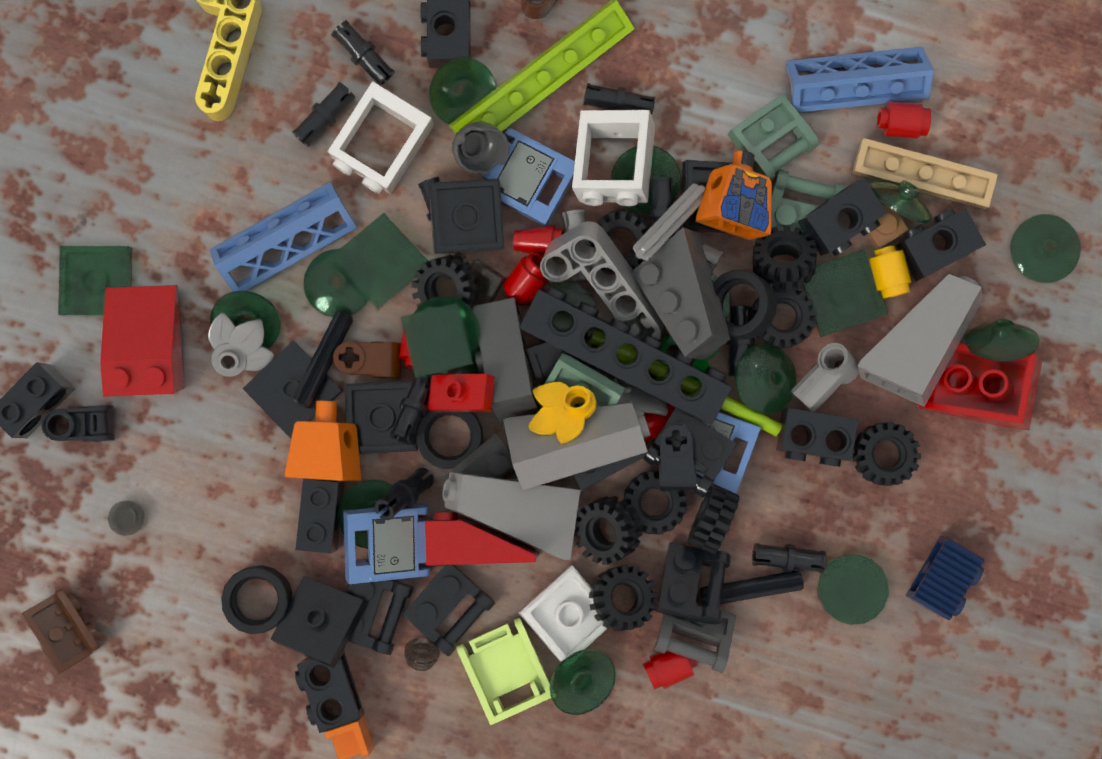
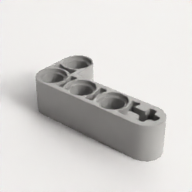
M588 221L581 223L548 244L540 264V270L546 279L552 282H561L581 271L614 317L632 327L629 333L641 339L644 334H648L660 340L664 325L631 274L633 269L599 224ZM588 239L595 244V246H584L580 242V240ZM552 257H560L563 260H565L566 263H556L552 259ZM601 268H610L615 274H605L601 271ZM628 295L635 301L627 302L620 296Z

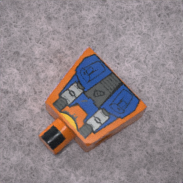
M736 151L733 155L732 164L714 169L710 173L695 222L747 240L771 235L772 182L769 177L753 172L755 158L753 153Z

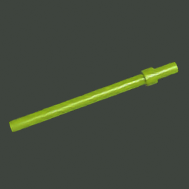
M595 329L589 342L599 345L604 341L605 334ZM625 343L617 349L616 355L622 361H631L636 356L637 350L633 349L634 345ZM655 360L650 364L648 371L657 377H662L667 373L668 366ZM685 377L680 387L689 393H693L698 389L700 382L690 377ZM728 396L721 407L722 410L750 424L761 427L762 430L774 436H777L782 428L781 423Z

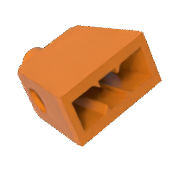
M316 401L315 422L296 421L285 468V477L338 481L361 480L357 427L353 423H336V401Z

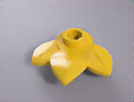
M551 382L538 386L532 392L536 400L543 407L533 417L528 427L531 431L540 435L556 433L557 439L561 444L572 441L584 430L585 419L595 412L597 406L595 395L591 390L583 386L577 385L569 388L562 382ZM577 403H584L580 407L573 408Z

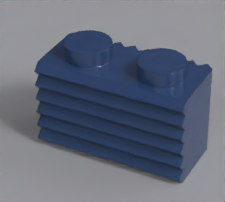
M940 536L908 590L906 597L941 618L950 620L952 615L956 617L963 610L966 604V598L963 596L970 585L975 586L981 579L984 568L981 565L985 559L950 538Z

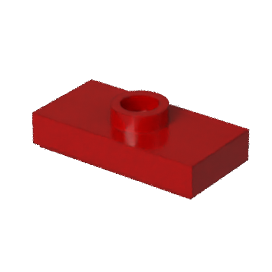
M490 374L432 375L427 410L434 412H491L495 376Z

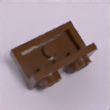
M62 588L55 591L54 595L21 613V617L58 675L95 653L99 649L96 642L101 640L91 622L84 624L78 612L82 608L76 597L71 592L66 595Z

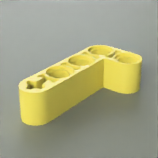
M196 0L205 12L218 16L195 95L197 106L214 121L227 119L234 110L262 14L260 0H251L249 6L244 9L236 8L239 0ZM234 30L241 31V36L237 41L227 42L230 32ZM226 62L232 63L230 72L225 75L217 74L220 65ZM219 97L221 99L220 103H213L211 107L209 105L210 100L216 101Z

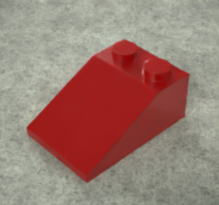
M177 285L108 287L105 289L100 358L103 397L175 394L184 389Z
M959 344L925 407L918 404L916 407L987 424L1030 430L1042 362L1038 355L1033 353Z
M454 511L434 513V518L425 521L426 565L536 562L535 549L466 517L458 518V513Z

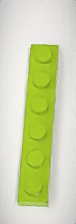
M610 0L449 124L455 135L465 125L474 121L491 123L502 132L633 31L635 28L618 1Z

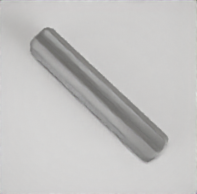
M695 183L690 185L634 244L635 256L645 261L650 260L699 208L706 188Z

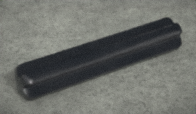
M341 310L335 312L293 396L296 404L305 408L311 407L333 363L334 351L342 344L353 322V317L350 314Z
M792 571L723 583L720 604L800 591L804 589L802 574L799 571ZM708 586L700 588V599L703 606L706 605Z

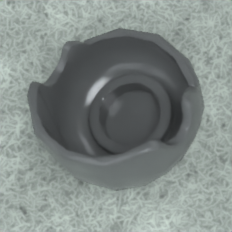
M474 121L465 125L456 133L452 142V153L456 163L468 173L488 174L494 166L505 164L510 150L507 136L493 124L484 121Z

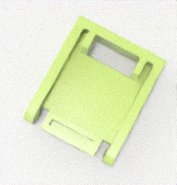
M521 617L514 620L515 627L519 632L513 635L509 624L506 623L469 640L474 652L473 654H468L467 648L463 643L456 646L490 726L555 696V692ZM530 683L534 695L504 709L499 696Z

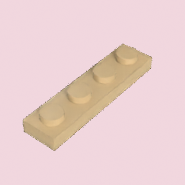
M866 138L860 141L852 171L854 175L984 210L990 207L998 176L996 173Z

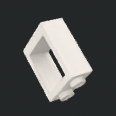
M372 81L328 150L329 155L335 160L332 165L348 176L354 172L363 177L362 184L373 192L380 194L381 190L391 195L433 129L434 123L430 116ZM373 105H376L414 129L385 176H382L344 152Z
M650 110L580 111L572 189L579 202L589 206H599L603 202H617L622 206L648 203L655 123ZM638 138L634 180H587L591 139Z

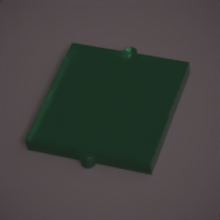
M459 303L435 309L428 306L426 311L401 317L415 378L437 372L447 374L450 369L473 364Z

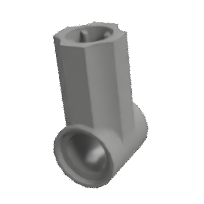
M840 343L827 344L819 352L818 363L801 379L791 392L812 412H815L841 384H848L856 379L859 374L857 367L859 362ZM844 359L843 363L839 367L834 368L835 364L839 360Z

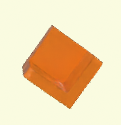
M364 715L360 720L324 732L326 739H332L338 759H348L360 754L363 758L369 756L374 749Z

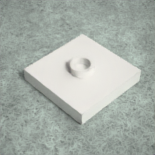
M570 565L518 612L563 666H567L607 629L602 626L604 623L602 620L597 621L595 619L596 610L590 609L589 604L594 603L593 598H589V592L594 590L573 565Z

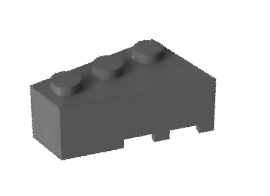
M683 227L650 260H644L631 271V274L683 355L688 358L705 360L729 341L730 335L719 296H716L711 279V276H713L712 269L707 264L702 246L704 245L703 236L698 232Z
M515 298L473 306L475 319L470 320V328L474 341L479 340L481 350L475 352L476 363L479 372L495 376L491 407L501 426H504L503 419L537 414L540 407H538L532 392L535 381L530 371L524 330L519 328L522 319Z

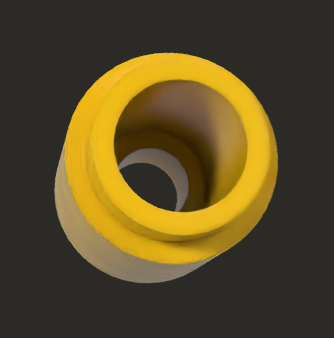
M895 246L875 250V257L869 259L877 292L881 291L882 298L887 299L911 292L909 284L912 281L904 251H896Z

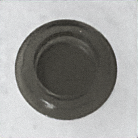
M133 501L118 502L109 511V526L119 535H133L144 524V512Z
M426 638L410 640L404 650L407 664L412 669L418 671L431 669L438 661L440 650L436 645Z

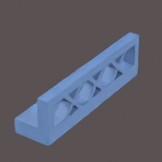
M923 47L786 61V71L791 83L790 102L798 113L885 104L888 101L904 102L930 99L933 67ZM917 60L918 63L907 64L902 61ZM878 64L883 67L873 68L868 65ZM834 68H845L848 71H837ZM809 71L814 74L799 76L798 72Z
M329 182L211 248L210 252L215 267L237 296L357 229L341 202L332 183ZM339 211L345 221L334 229L322 227L325 218ZM301 231L313 233L309 243L303 246L292 244L297 233ZM271 248L283 250L280 259L273 263L262 261L265 251ZM241 265L252 267L250 276L238 283L230 273V271Z

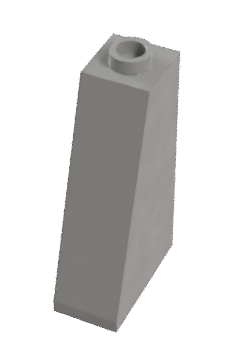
M948 274L860 360L857 366L860 378L925 407L983 301L982 287L975 280L967 276L956 277Z
M633 403L596 407L595 412L585 419L582 433L574 440L563 444L558 441L556 433L540 435L529 429L528 425L536 414L503 419L512 464L522 490L648 452L644 437L650 436L644 415L637 417Z
M449 472V479L445 481L442 492L445 508L548 555L563 560L571 559L580 490L548 484L522 490L518 480Z

